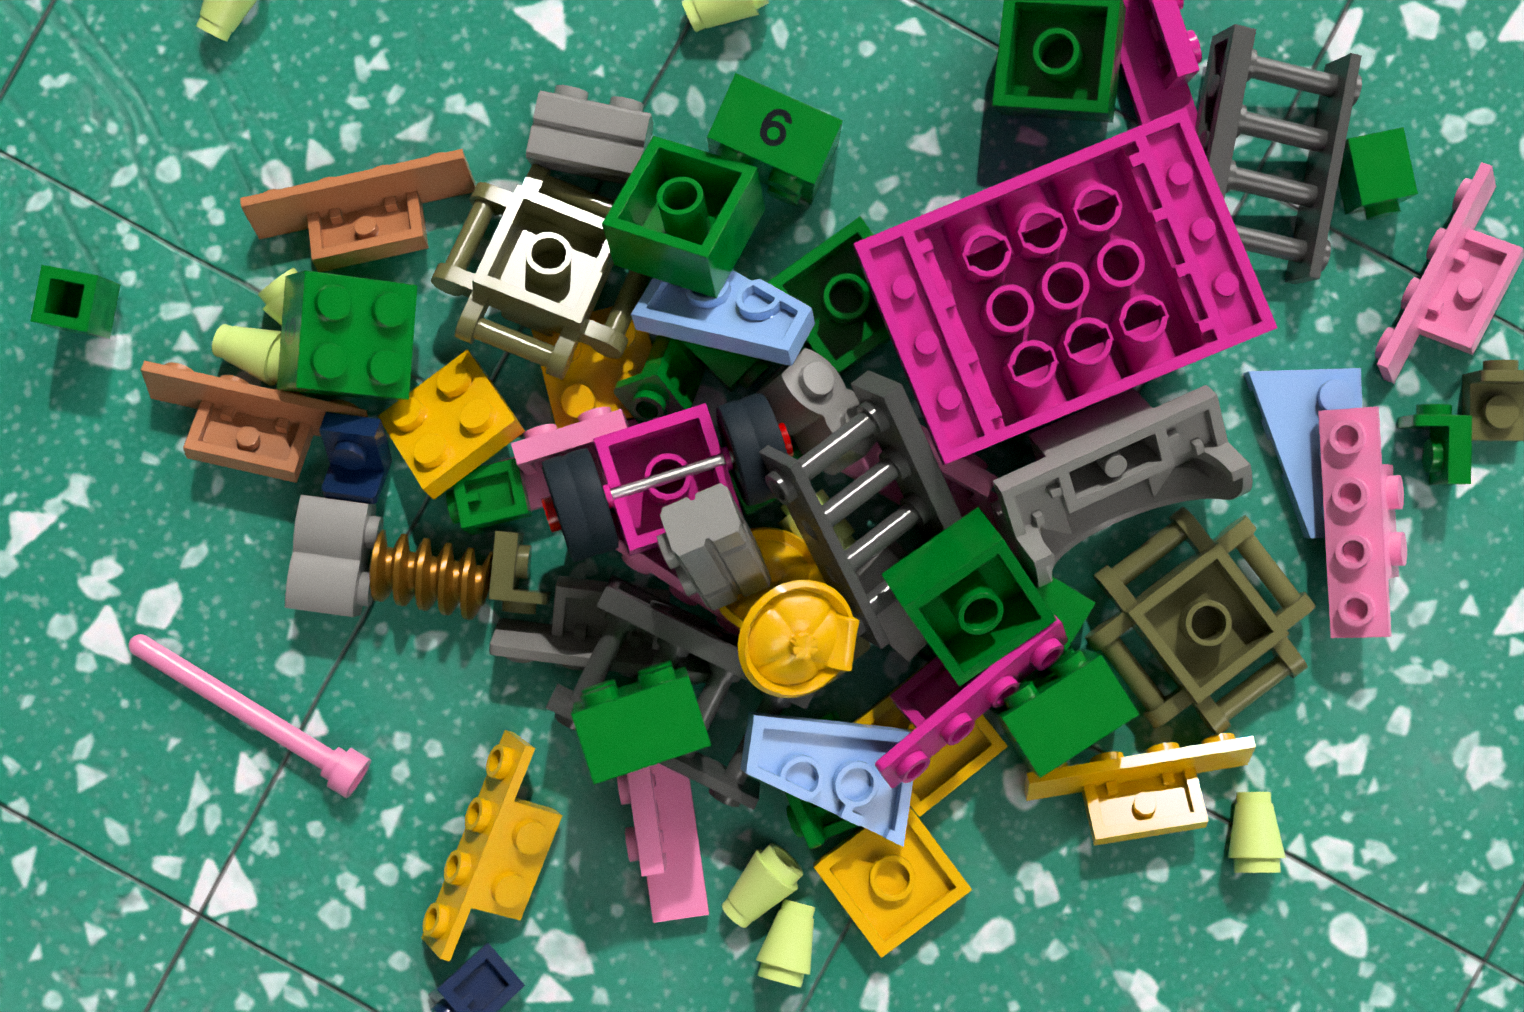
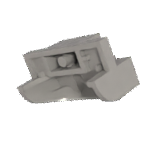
M1204 385L1155 408H1152L1134 388H1131L1029 434L1036 461L993 480L998 500L990 503L999 534L1034 586L1039 588L1053 581L1052 570L1057 561L1066 552L1098 531L1134 515L1174 503L1198 499H1235L1251 491L1253 484L1250 463L1228 442L1218 396L1209 386Z

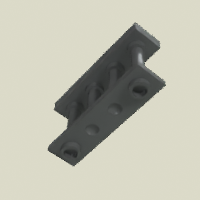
M1234 24L1212 36L1195 131L1224 199L1225 194L1232 189L1299 205L1293 238L1235 225L1245 251L1289 260L1285 277L1286 283L1299 284L1320 279L1321 272L1326 268L1331 254V244L1327 239L1351 110L1357 102L1362 89V77L1358 75L1362 55L1354 53L1345 55L1325 64L1324 72L1258 56L1257 50L1253 48L1256 29ZM1252 78L1320 95L1314 127L1248 112L1246 105L1243 104L1246 83ZM1240 134L1309 150L1304 181L1299 182L1237 167L1236 162L1232 160L1236 138Z
M868 370L850 383L860 403L857 407L858 414L798 460L769 445L760 450L759 454L769 471V474L765 476L767 486L773 495L782 504L787 506L825 583L843 596L851 609L853 617L860 620L856 639L862 637L882 649L890 641L877 615L895 602L897 598L885 580L866 594L855 572L913 526L917 525L924 539V542L921 544L922 546L960 520L962 516L902 384ZM874 434L882 450L879 454L880 461L821 505L810 480L868 436ZM895 480L903 495V498L900 500L901 507L844 550L833 527Z
M612 574L596 607L606 611L604 617L608 622L574 690L572 691L557 683L546 709L555 712L554 717L559 723L576 731L571 712L573 704L581 701V690L604 682L628 632H634L639 627L658 637L656 642L660 647L650 666L671 661L673 669H675L680 657H687L689 652L710 662L708 668L712 672L697 700L706 730H708L732 682L738 683L741 678L749 681L739 662V637ZM760 690L763 699L756 712L780 715L783 708H790L792 703L807 709L815 692L801 697L780 698ZM745 733L728 766L697 751L659 763L710 788V795L728 806L739 807L741 803L754 810L759 801L760 782L748 777L749 775L740 769Z

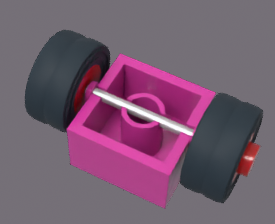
M762 393L753 394L738 401L722 404L716 408L717 424L723 444L722 448L720 447L706 403L593 438L594 449L606 485L601 484L592 455L587 448L578 449L564 456H556L542 462V470L551 496L542 498L541 501L551 533L562 530L573 562L591 558L596 554L613 551L619 547L618 536L610 513V508L614 507L628 554L632 556L659 547L657 536L665 533L660 517L663 507L686 497L692 501L695 499L696 493L721 483L727 486L741 511L728 472L729 470H731L739 493L747 506L760 504L769 499L776 498L765 481V476L769 474V471L759 451L769 445L789 456H794V452L785 424L783 422L778 424L765 396Z

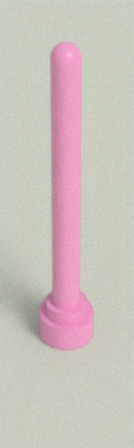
M138 634L130 639L129 650L133 655L321 769L320 776L328 780L327 787L347 799L351 796L368 771L371 759L353 748L345 751L338 747L334 751L148 636Z

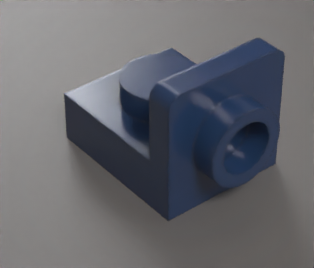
M326 412L319 428L330 462L321 487L324 497L376 504L392 463L381 419Z
M486 943L442 984L428 994L435 1004L430 1010L431 1012H497L525 985L491 945Z

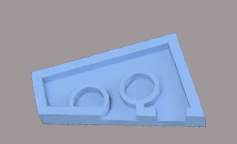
M734 268L717 299L653 278L631 313L636 330L789 366L793 365L815 325L813 311L810 306L762 279L752 281L734 271Z
M1361 368L1245 372L1243 375L1249 391H1253L1263 418L1261 423L1268 440L1271 439L1283 471L1281 477L1304 538H1325L1318 411L1362 408Z
M758 712L748 713L740 768L743 772L904 847L913 781L909 783L901 782L895 788H891L875 767V763L910 734L913 729Z

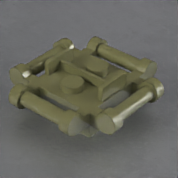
M533 164L523 185L517 184L514 193L486 182L477 183L469 199L473 206L446 262L437 265L431 278V283L447 294L453 296L463 295L469 298L458 320L455 338L470 344L476 339L546 367V374L563 380L579 342L591 346L595 351L606 357L614 359L622 357L628 344L625 334L632 320L631 313L642 297L650 277L629 270L605 325L590 320V316L614 265L602 222L615 201L550 176V169ZM493 215H503L476 273L467 271ZM491 306L501 310L502 317L547 336H553L554 332L559 333L560 336L555 346L485 319L484 316L488 307Z
M1181 507L1169 516L1170 524L1114 567L1110 568L1106 565L1093 575L1096 583L1116 605L1119 612L1095 627L1085 636V639L1095 652L1099 650L1103 652L1146 708L1143 715L1153 728L1164 725L1192 704L1209 730L1214 735H1219L1231 727L1229 721L1276 684L1288 675L1295 678L1308 668L1305 660L1287 638L1289 635L1287 630L1308 615L1316 605L1305 591L1299 593L1253 534L1257 529L1246 515L1232 522L1212 540L1189 510ZM1183 541L1188 542L1195 553L1161 577L1135 599L1126 585ZM1235 547L1281 606L1277 612H1272L1228 553ZM1131 627L1178 686L1170 694L1163 695L1119 636ZM1268 650L1272 651L1274 656L1272 660L1216 703L1210 697L1212 693Z

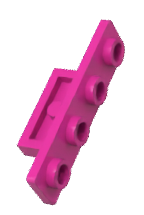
M1123 0L1126 7L1120 69L1139 125L1186 107L1195 128L1198 113L1188 82L1200 70L1198 63L1202 61V52L1195 32L1193 30L1187 31L1180 13L1184 6V0Z
M1056 617L1057 620L960 687L937 656L891 694L890 698L916 729L876 761L875 767L891 788H895L901 782L909 783L918 778L929 766L930 758L946 744L955 745L962 741L973 730L975 720L990 707L998 708L1003 706L1005 703L1002 699L1016 692L1020 687L1019 683L1036 669L1042 671L1054 664L1062 655L1064 645L1068 642L1063 623Z

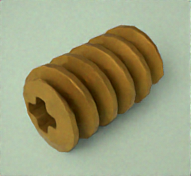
M381 530L375 541L370 562L369 580L371 596L374 601L384 602L393 590V598L396 605L407 606L415 594L416 605L419 610L428 611L437 599L438 608L442 615H451L460 602L463 619L473 620L481 606H484L489 593L493 552L489 553L483 565L480 566L476 565L474 548L468 547L461 560L455 561L452 543L446 542L438 557L432 556L430 539L423 538L416 552H411L409 550L408 534L402 533L392 548L387 546L386 530Z

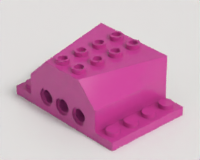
M1186 107L853 244L859 264L942 465L951 463L1278 328Z

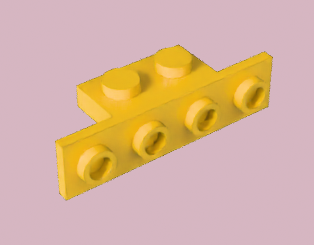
M504 730L500 743L493 747L488 756L486 778L478 797L474 798L467 808L465 830L457 850L452 851L446 861L444 882L437 900L428 907L423 919V935L421 939L442 960H451L471 908L521 921L562 818V815L553 808L516 798L535 748L516 733Z
M1222 733L1202 740L1201 745L1180 748L1178 743L1167 742L1148 748L1145 754L1124 757V754L1118 751L1105 752L1092 757L1090 763L1068 766V763L1065 762L1041 778L1034 772L1027 773L1024 788L1026 801L1082 792L1094 846L1206 828L1209 820L1197 773L1248 765L1256 745L1253 736L1236 739L1232 733Z

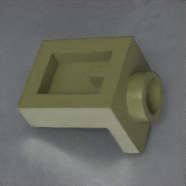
M1518 360L1483 361V370L1462 374V415H1472V441H1524V370H1519Z
M495 531L489 599L502 600V611L536 614L537 604L546 605L550 603L551 592L518 589L519 578H529L532 546L523 545L524 533Z

